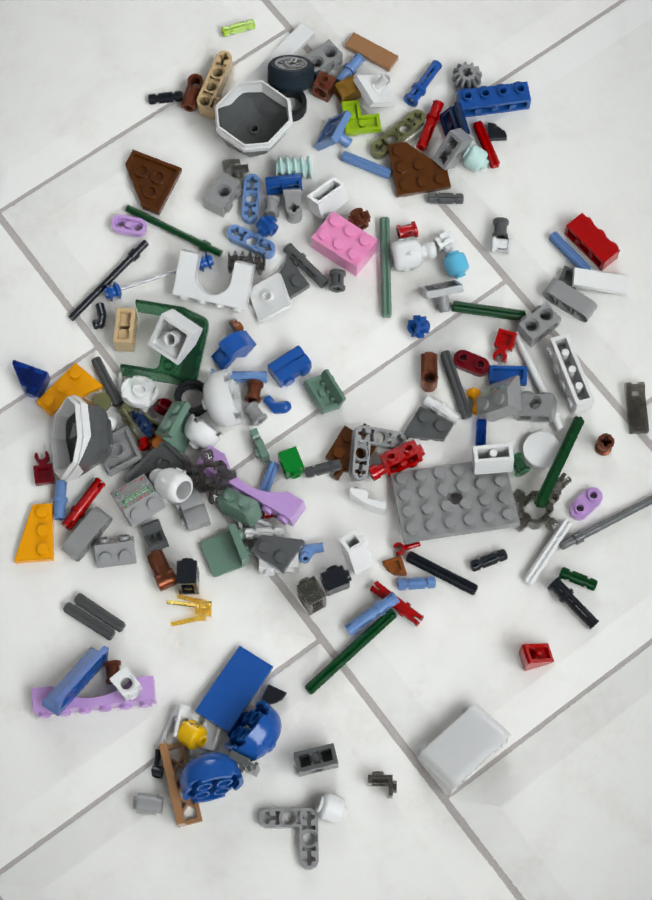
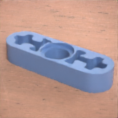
M249 174L244 178L241 214L243 222L249 225L257 222L261 185L260 178L256 174ZM251 181L255 182L253 190H250ZM254 196L256 200L250 203L246 201V198ZM249 208H252L251 218H248L247 216L249 213Z
M231 225L227 230V237L231 243L264 259L274 257L276 250L275 244L272 241L239 225ZM232 233H239V235L232 236ZM253 238L257 242L254 245H248L246 241ZM270 247V251L264 252V248Z

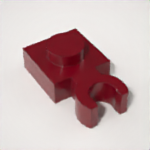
M45 451L44 459H39L38 453H35L34 458L39 464L33 466L35 485L55 484L53 463L48 464L50 461L48 451Z

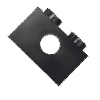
M183 558L182 561H177L176 584L180 595L199 594L200 572L197 560Z

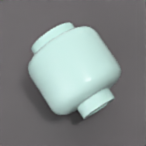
M477 145L469 146L461 157L463 165L474 172L479 171L480 168L484 170L489 162L487 151Z

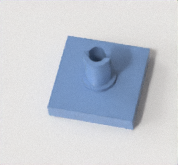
M346 110L329 118L314 148L320 151L337 142L344 146V148H347L352 143V138L348 137L343 131L352 114Z

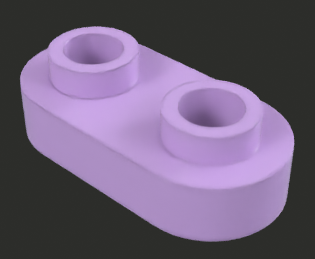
M119 214L111 219L112 230L117 234L142 237L147 232V224L142 218Z
M595 487L586 489L571 504L569 508L570 516L578 521L584 520L600 505L603 499L602 492ZM590 494H595L596 498H591ZM577 507H582L583 511H578Z

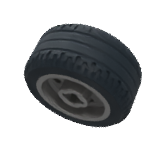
M298 55L275 57L268 63V83L274 89L282 92L294 93L305 91L314 82V64L309 59Z

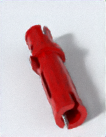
M439 100L433 101L431 110L426 115V122L416 145V148L420 151L427 150L434 128L439 123V116L444 106V103Z
M95 478L77 504L70 508L71 512L61 524L63 526L66 525L65 528L71 531L78 520L85 516L84 512L106 484L99 478Z
M376 581L374 585L380 590L376 589L373 585L370 588V591L381 599L391 593L379 581ZM398 597L400 602L393 606V608L399 612L398 614L401 617H406L415 626H418L420 622L414 617L422 621L424 616L410 607V603H405Z

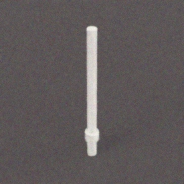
M515 331L518 334L515 343L539 394L547 392L519 331ZM556 409L555 423L553 424L557 431H561L564 427L559 419V412Z

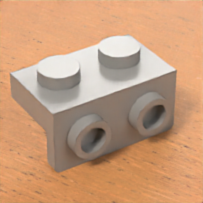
M128 534L118 536L116 539L101 537L98 541H95L94 548L97 568L136 564L134 536L130 537Z

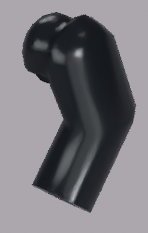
M99 302L95 305L98 319L92 321L95 330L105 327L107 316L104 303Z

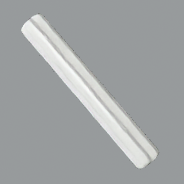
M567 519L561 521L524 577V582L529 585L534 584L559 546V543L572 525Z

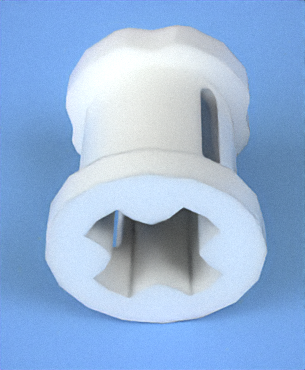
M493 236L491 252L501 251L510 254L512 238L500 239Z

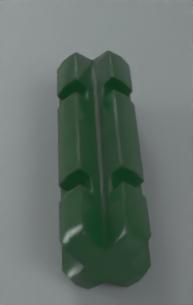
M562 567L559 574L562 579H569V582L582 587L587 586V589L592 591L595 590L598 583L596 579H588V576L576 571L571 572L566 567Z

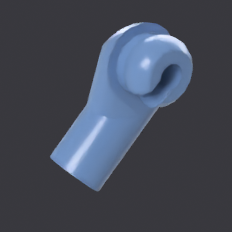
M323 542L305 545L299 553L300 562L308 563L314 553L324 552Z

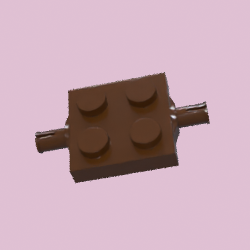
M345 425L325 457L330 462L340 459L342 469L335 471L331 476L339 481L343 472L349 473L353 430ZM362 431L358 432V435H361V439L366 437V434H362ZM375 446L370 447V457L376 449ZM358 448L356 455L360 459L364 457V452ZM359 469L355 470V473H358L359 476L361 472Z

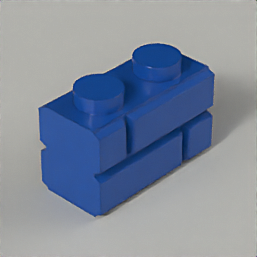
M299 345L267 365L269 374L280 388L284 385L286 387L294 383L295 378L300 375L302 377L307 375L312 368L311 360Z

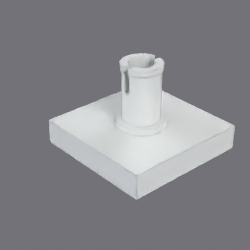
M383 72L381 75H356L353 81L369 107H394L398 103L387 85L392 80L388 73Z

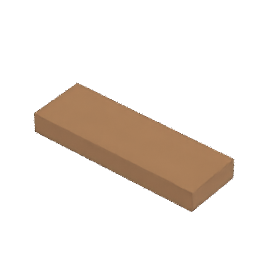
M355 32L345 44V49L354 54H361L364 59L390 72L399 58L398 55Z

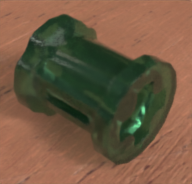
M522 452L514 454L513 469L515 477H521L531 470L530 466L526 465Z

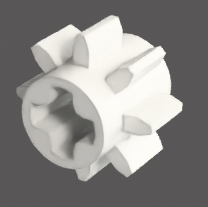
M444 229L436 232L437 236L433 239L436 249L438 251H445V253L453 250V246L456 243L453 233L451 231H444Z

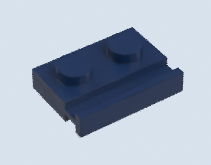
M455 102L454 106H450L439 116L445 137L450 130L458 128L464 130L468 135L470 134L462 105L459 102Z

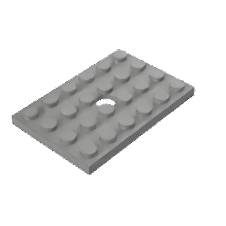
M471 461L391 474L404 543L520 526L508 472L474 475L473 463ZM457 493L462 499L459 504H452L451 501L447 500L448 495Z

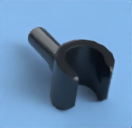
M155 749V760L151 772L154 778L162 779L164 768L159 766L160 749Z

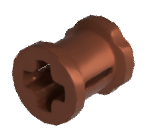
M248 380V391L244 400L248 403L254 401L260 403V394L264 383L259 380Z
M608 433L600 435L595 444L596 453L601 456L609 455L615 443L614 438Z
M111 660L103 663V667L106 668V684H112L110 678L120 670V660Z

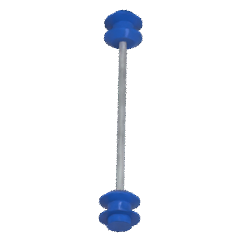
M205 252L204 257H201L199 270L204 272L206 267L212 270L211 266L214 265L211 254L207 255V252ZM177 269L120 287L115 281L111 287L106 284L107 288H104L106 298L111 299L112 302L113 297L117 296L121 299V291L175 274Z

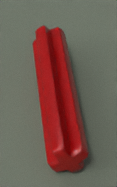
M475 122L473 128L482 149L488 153L487 159L489 160L490 168H498L500 161L483 122Z

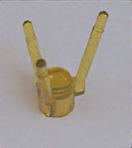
M178 595L177 598L190 602L166 601L167 604L195 607V614H199L197 617L172 622L171 626L195 621H206V617H211L212 601Z

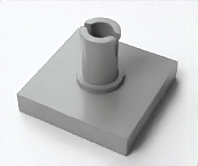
M456 280L420 287V293L426 299L437 297L440 313L451 311L448 295L464 292L463 285Z

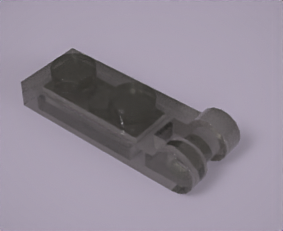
M625 382L624 392L629 434H648L649 424L645 383L631 384V382ZM638 391V396H632V392Z

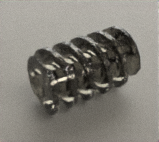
M234 251L232 256L228 252L229 274L233 273L236 261L256 264L255 271L257 270L258 275H262L263 270L265 271L266 252L263 253L262 257L259 256L258 252H256L254 257L251 251H249L247 256H245L244 251H241L240 256L237 255L236 251Z

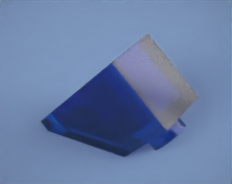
M13 360L12 364L24 393L31 398H40L45 393L51 380L49 373Z

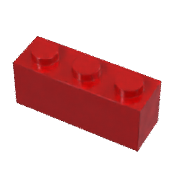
M581 213L566 225L564 234L601 271L618 258L620 252L618 245L613 241L611 242L606 237L605 232L594 225L590 217H586Z

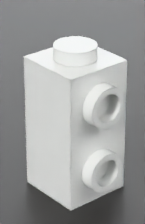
M354 530L339 539L345 561L355 575L372 566L370 559L372 554L367 547L369 544L364 535L360 536Z

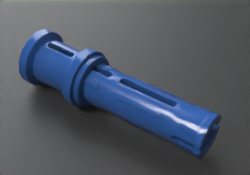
M433 60L420 80L411 86L410 92L403 97L406 104L411 107L418 105V100L426 94V88L442 68V64L439 61Z

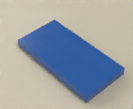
M239 646L195 710V713L229 734L272 671L273 666Z

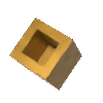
M353 75L334 84V95L341 104L343 101L361 98V92L353 81Z

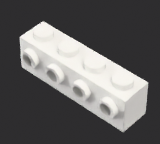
M568 333L550 338L546 352L548 357L553 360V370L556 375H559L561 380L559 381L560 388L567 395L566 402L568 407L572 408L574 414L591 409L595 399Z

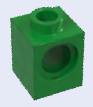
M296 446L278 453V460L286 479H296L302 476L304 465Z

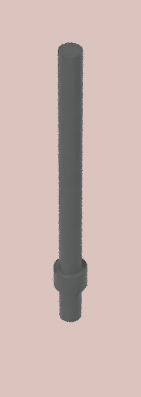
M652 496L582 532L578 531L572 534L571 538L559 543L560 548L564 550L574 544L578 545L591 535L652 504Z

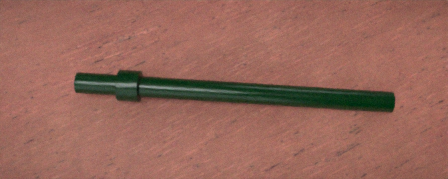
M130 205L126 206V212L198 246L204 252H210L221 257L223 250L212 246L210 242L202 241Z

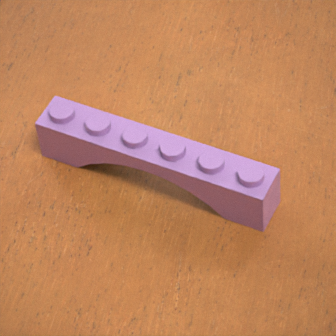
M210 445L196 462L199 469L198 472L205 478L211 477L220 487H229L258 501L261 510L265 514L276 516L277 520L284 525L289 524L293 527L306 509L304 501L288 491L266 492L245 484L231 470L225 454Z
M153 676L135 677L143 689L140 690V695L133 700L129 699L126 701L117 690L94 698L75 697L59 716H70L72 712L90 714L91 710L109 712L111 708L129 710L132 709V706L139 705L140 708L152 707V704H157L155 679ZM129 681L127 684L122 686V688H131L132 682ZM53 686L32 688V707L35 716L44 719L50 718L54 714L42 706V701L54 689Z

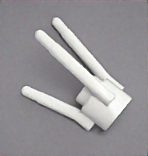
M175 705L159 744L165 742L173 721L175 722L173 737H176L180 724L183 721L193 719L189 706ZM189 749L190 756H193V750Z

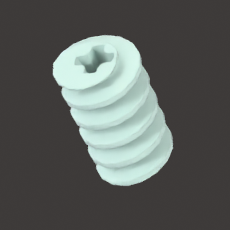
M279 155L276 160V176L279 173L281 176L286 175V173L288 175L302 173L303 177L306 178L309 173L312 179V160L310 156H307L306 161H304L303 156L300 155L297 161L296 156L293 155L290 161L288 155H286L283 161L281 155Z

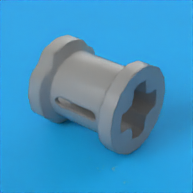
M275 195L265 196L264 201L266 205L263 215L265 217L272 215L278 218L280 198Z
M257 401L249 403L243 409V412L252 419L253 426L262 424L268 418L267 414H263L258 407L259 403Z

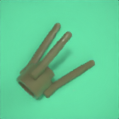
M125 403L119 408L118 413L121 415L123 422L130 427L137 445L140 446L133 430L137 425L132 418V412L135 409L143 411ZM143 412L150 422L159 427L160 423Z

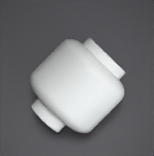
M326 793L324 796L319 797L315 811L318 812L320 819L337 823L341 818H345L348 807L345 806V800L342 797Z

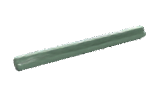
M381 217V311L383 318H390L392 316L390 220L388 217Z

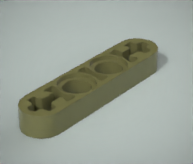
M418 109L410 112L371 145V156L377 160L388 155V144L404 142L425 124V113ZM407 126L409 131L401 132L400 127ZM392 136L396 138V142L389 143L386 139ZM382 148V152H380V151L375 152V149H378V150H379V149Z

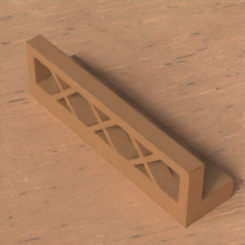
M167 742L159 744L178 827L202 822L199 803L192 805L190 803L192 799L185 801L180 797L181 788H178L177 785L179 779L175 777L178 767L184 768L189 762L186 747L180 742L170 745ZM181 747L183 755L179 761L171 758L169 750ZM181 801L186 804L184 808L182 807ZM188 806L196 810L197 818L185 820L184 812Z

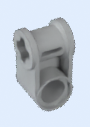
M301 188L283 189L286 219L291 224H297L302 220Z

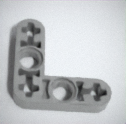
M365 425L356 427L351 437L350 478L353 481H362L368 476L371 446L394 449L406 442L405 435L399 431ZM362 431V434H370V436L361 439V435H358V432ZM377 432L381 433L383 436V441L381 443L377 442L375 439V435ZM397 437V440H400V443L396 444V441H388V440H389V438H390V439H393V438ZM358 448L362 449L364 452V457L362 459L358 458L356 455V450ZM359 469V471L362 472V475L358 476V473H355V470Z
M312 808L263 809L258 815L259 824L263 828H299L301 866L306 870L316 868L319 861L317 812ZM267 813L270 814V817H276V813H280V824H276V820H270L269 824H266L261 819ZM285 813L293 814L294 821L291 824H285L282 821V816ZM307 813H311V816L315 817V819L311 820V828L315 827V830H302V827L307 828V821L303 819ZM307 833H311L315 837V841L311 845H307L303 841V837ZM303 848H316V851L311 850V857L315 859L311 866H308L307 862H303V859L307 858V850L303 851Z

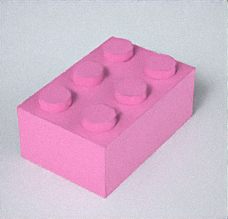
M334 211L311 237V246L314 250L354 276L358 275L374 255L378 245L376 238Z

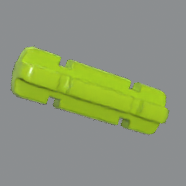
M249 19L245 23L242 21L230 24V27L228 25L221 27L222 34L226 37L230 36L231 33L234 35L245 32L246 29H255V22L253 19Z

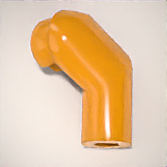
M475 387L469 388L466 395L473 399L472 413L477 415L476 398L481 392Z

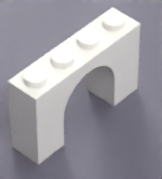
M187 249L180 250L173 294L178 295V299L188 300V298L196 299L195 302L206 304V302H211L213 306L224 308V305L230 306L231 310L238 312L248 308L256 264L236 261L228 289L222 293H212L206 290L199 280L202 253Z

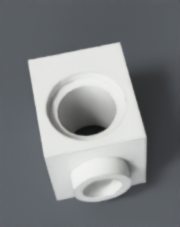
M126 666L110 678L113 686L126 701L138 697L141 693L140 690L143 689ZM126 681L132 682V686L129 689H123L122 685Z

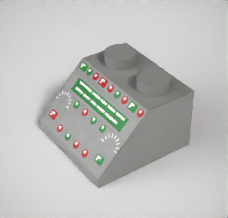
M517 375L486 386L476 398L477 416L493 422L522 412L520 377Z
M145 474L140 475L110 493L130 527H135L166 508L160 495Z

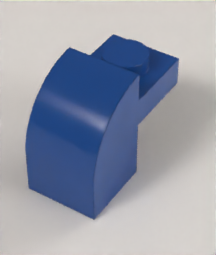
M236 331L219 342L218 345L220 347L211 357L221 370L227 369L236 358L246 357L257 344L247 331Z

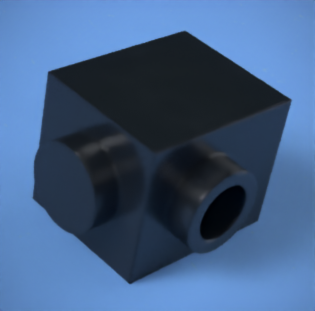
M337 565L330 566L325 572L320 573V580L327 596L350 587L349 581H352L348 570H344L342 565L338 567Z

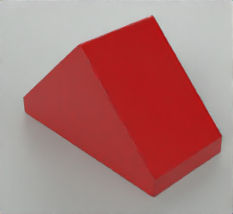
M548 643L523 644L518 652L525 671L554 662Z

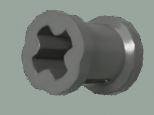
M504 217L493 219L494 233H492V237L508 239L507 226L509 225V220Z
M332 269L329 273L331 277L329 290L335 293L344 292L346 287L344 285L345 270Z

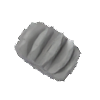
M466 61L463 65L458 64L457 68H454L452 76L455 88L460 87V90L464 88H477L481 84L482 78L479 66H474L473 62L469 65Z

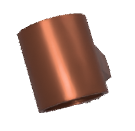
M191 74L187 79L188 84L181 103V108L185 109V111L193 112L197 109V97L204 84L203 78L199 74Z
M425 352L421 354L420 385L425 392H433L438 384L437 354ZM431 379L433 380V382H427L425 380Z
M162 550L153 551L146 556L155 574L154 578L160 591L176 585L177 577L172 567L170 568Z

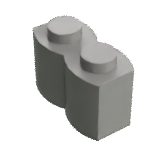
M198 486L193 487L192 493L186 501L175 503L177 511L181 510L183 514L180 517L183 528L187 527L189 532L211 525Z

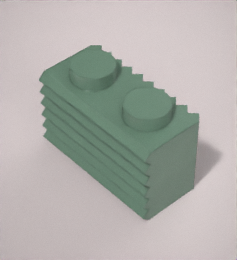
M229 487L217 498L222 514L228 515L232 519L234 518L238 522L240 521L244 525L250 526V528L262 517L263 513L258 501Z

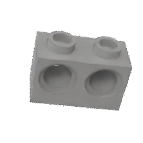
M329 39L305 56L314 64V81L321 71L328 74L333 69L339 68L343 63V53Z
M546 302L542 306L538 305L528 317H522L518 321L517 331H519L520 336L527 344L532 347L559 327L561 317ZM542 316H545V317H547L549 320H543V319H541V317H542ZM527 327L534 328V331H529Z

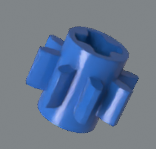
M272 215L261 216L256 223V227L259 229L257 233L262 237H272L279 227L276 224L277 219Z
M414 315L413 320H408L407 330L411 333V337L424 338V334L429 333L430 323L426 320V316Z

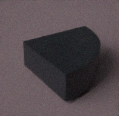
M487 124L490 141L507 140L506 132L498 127L497 124Z
M268 684L260 701H266L269 705L276 704L285 698L287 692Z

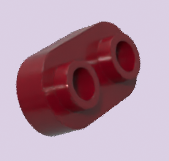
M459 350L453 357L457 369L474 376L483 377L489 371L490 364L488 360L469 351ZM463 356L466 360H461L460 357ZM481 363L483 367H478L477 364Z

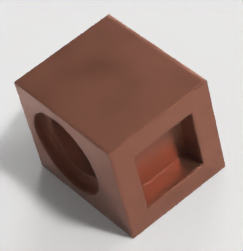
M321 71L312 84L313 96L328 103L334 94V84L337 83V78Z

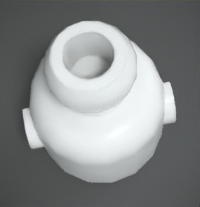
M409 237L398 239L399 241L394 242L390 248L394 268L404 270V272L420 267L423 263V258L433 259L437 256L434 242L429 241L421 245L417 239H409Z
M178 467L176 469L156 468L149 475V480L155 486L157 493L162 496L163 500L171 504L173 502L181 503L186 501L192 493L193 482L191 477L186 474V471Z

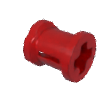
M415 221L403 226L396 225L399 239L412 236L418 237Z

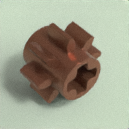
M356 208L350 212L348 221L364 230L369 226L371 217L368 210L363 211L362 208Z

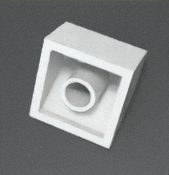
M171 309L161 314L148 345L179 365L196 345L203 328L176 310Z

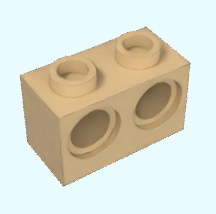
M117 308L113 338L116 351L134 352L138 322L135 308Z

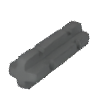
M453 193L428 194V203L436 204V202L438 204H453V202L463 204L464 201L462 193H456V195H453Z
M335 459L331 463L328 461L317 464L315 467H306L304 470L307 478L315 477L314 475L320 476L331 473L332 470L338 471L342 469V463L340 459Z

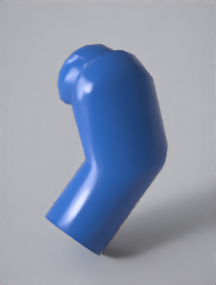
M270 395L263 400L274 414H284L291 410V403L288 401L275 402Z

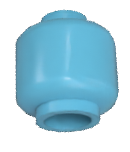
M456 250L445 255L443 265L449 277L455 276V279L465 276V272L469 269L465 254Z

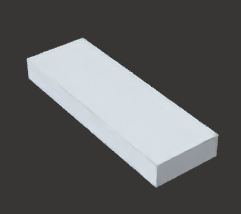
M575 267L573 269L572 287L626 295L628 276Z

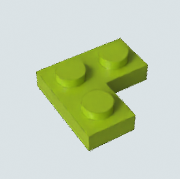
M359 100L342 102V112L347 110L352 114L345 127V134L347 136L381 132L379 113L361 115Z

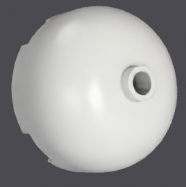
M229 368L212 373L208 376L203 386L204 399H202V406L204 410H207L211 419L222 427H233L245 423L244 416L241 417L244 407L237 382L230 377L232 371Z

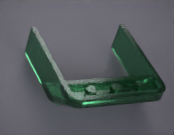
M136 299L137 312L161 316L162 313L174 309L203 328L196 345L179 365L161 354L159 366L155 369L121 364L122 376L132 378L136 375L146 376L153 381L179 385L186 380H198L209 331L208 320L185 307Z

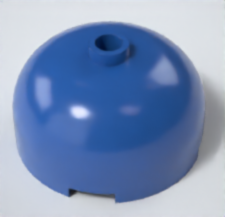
M266 701L257 702L254 710L249 712L246 710L241 715L231 732L227 735L230 739L228 743L224 744V748L228 752L233 750L250 758L251 761H255L274 749L281 733L282 724L277 711Z
M212 752L202 753L190 760L181 771L179 783L185 801L193 799L194 803H202L225 797V793L231 789L237 791L243 785V777L237 763L229 755Z

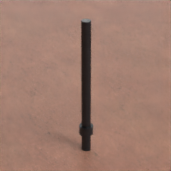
M143 240L135 249H132L128 256L68 316L69 319L74 321L104 291V288H107L106 284L109 286L133 261L140 257V254L148 247L149 243Z

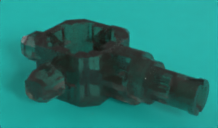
M205 449L201 451V460L203 462L195 464L193 469H187L186 474L191 477L195 490L199 493H208L209 503L217 504V498L220 496L218 491L226 489L229 485V480L235 479L237 474L235 469H227V464L224 461H213V451ZM207 467H213V471H217L215 478L218 480V483L215 486L205 483L207 478L203 470H206Z
M562 473L557 479L545 505L546 513L538 520L532 519L527 512H524V508L530 502L535 501L539 491H531L527 496L520 489L513 493L514 500L519 503L517 512L520 526L514 527L518 532H522L527 527L532 530L539 529L543 524H545V528L549 531H554L558 527V522L553 517L551 518L554 510L553 505L559 500L561 491L572 482L569 476L566 478V473Z

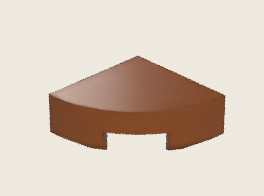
M237 319L229 321V325L234 332L244 331L240 321L237 322Z
M153 430L154 434L148 440L149 445L153 449H156L163 440L155 434L156 430Z
M401 556L382 561L384 568L389 573L395 576H407Z

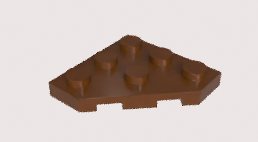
M406 142L387 145L397 198L451 188L448 170H443L431 158Z
M132 150L125 165L143 210L160 216L182 173V168Z

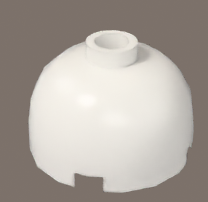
M191 414L184 427L185 436L190 440L188 444L197 450L199 447L207 449L209 445L215 446L220 441L223 433L219 431L217 434L214 426L200 417H197L195 420L194 414Z

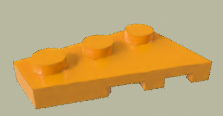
M75 363L36 403L47 414L52 416L58 411L67 396L76 395L86 398L92 392L103 389V385Z
M52 503L32 505L14 560L15 564L54 561Z

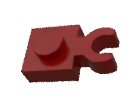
M499 328L494 342V348H498L493 353L494 361L497 360V356L503 355L502 362H507L506 352L513 351L518 335L516 332Z

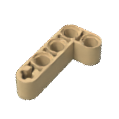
M228 51L218 52L197 97L198 113L215 120L214 107L222 99L220 96L233 69L232 55Z

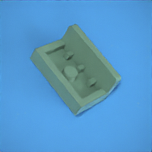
M328 369L324 370L320 376L307 379L303 383L321 415L339 409L346 400L343 391L339 388Z

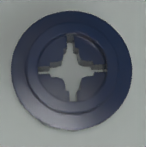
M135 409L132 412V418L138 428L146 436H152L154 434L152 424L143 412Z

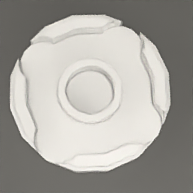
M136 375L123 381L120 395L122 400L133 408H148L157 400L158 387H156L152 379Z
M539 431L532 433L523 444L522 454L524 460L536 469L550 468L560 448V444L555 436L548 432Z

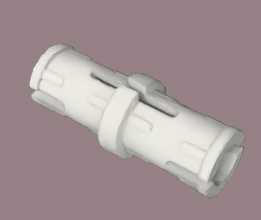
M430 394L423 402V405L436 412V415L442 416L453 423V425L457 423L461 416L449 408L448 404L442 403Z

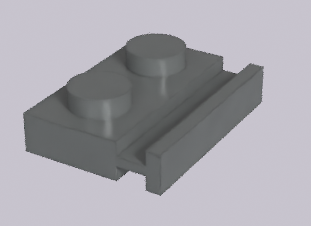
M231 750L229 757L237 763L241 773L243 771L247 773L252 771L253 775L257 777L260 771L259 763L255 762L253 764L250 758Z

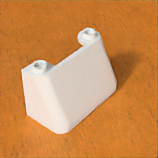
M469 703L462 710L463 714L431 744L427 745L425 743L417 751L419 753L417 756L418 762L449 795L458 789L457 787L494 752L496 753L499 747L502 748L507 744L512 736L476 703L474 705Z

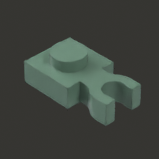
M256 427L250 430L251 439L255 444L253 451L256 458L261 459L264 464L270 461V456Z

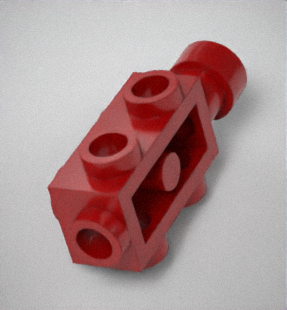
M414 439L404 442L400 446L379 455L381 463L369 466V473L373 481L380 479L384 474L390 477L393 473L401 472L409 467H416L419 462L423 461L422 456L425 455V452L421 445L416 444Z

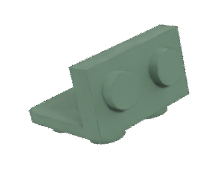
M173 401L155 434L173 446L178 452L184 453L190 441L185 436L184 427L191 415L188 412L191 405L186 401Z
M236 523L228 525L229 532L201 542L202 551L213 577H218L250 565L249 557L252 555L248 545L244 546L242 539H245L241 528L237 529Z

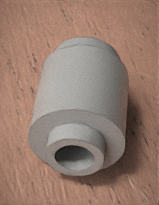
M138 793V796H134L133 809H136L138 814H162L164 798L159 797L158 794Z

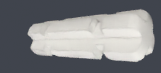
M283 527L245 528V538L254 539L256 537V539H259L261 535L283 537Z

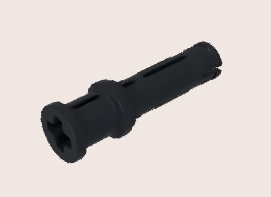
M560 576L557 577L547 589L552 590L560 602H565L591 630L599 620L573 595V589H569L561 581L562 578Z

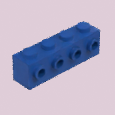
M517 81L511 84H497L496 86H481L479 88L458 90L456 102L461 103L466 118L530 109L531 96L528 82Z

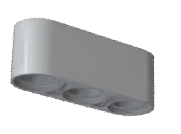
M553 278L542 292L543 297L547 301L582 322H587L597 309V304L592 299L556 278Z
M97 506L94 507L64 542L61 550L77 562L80 561L95 544V541L109 527L113 518Z

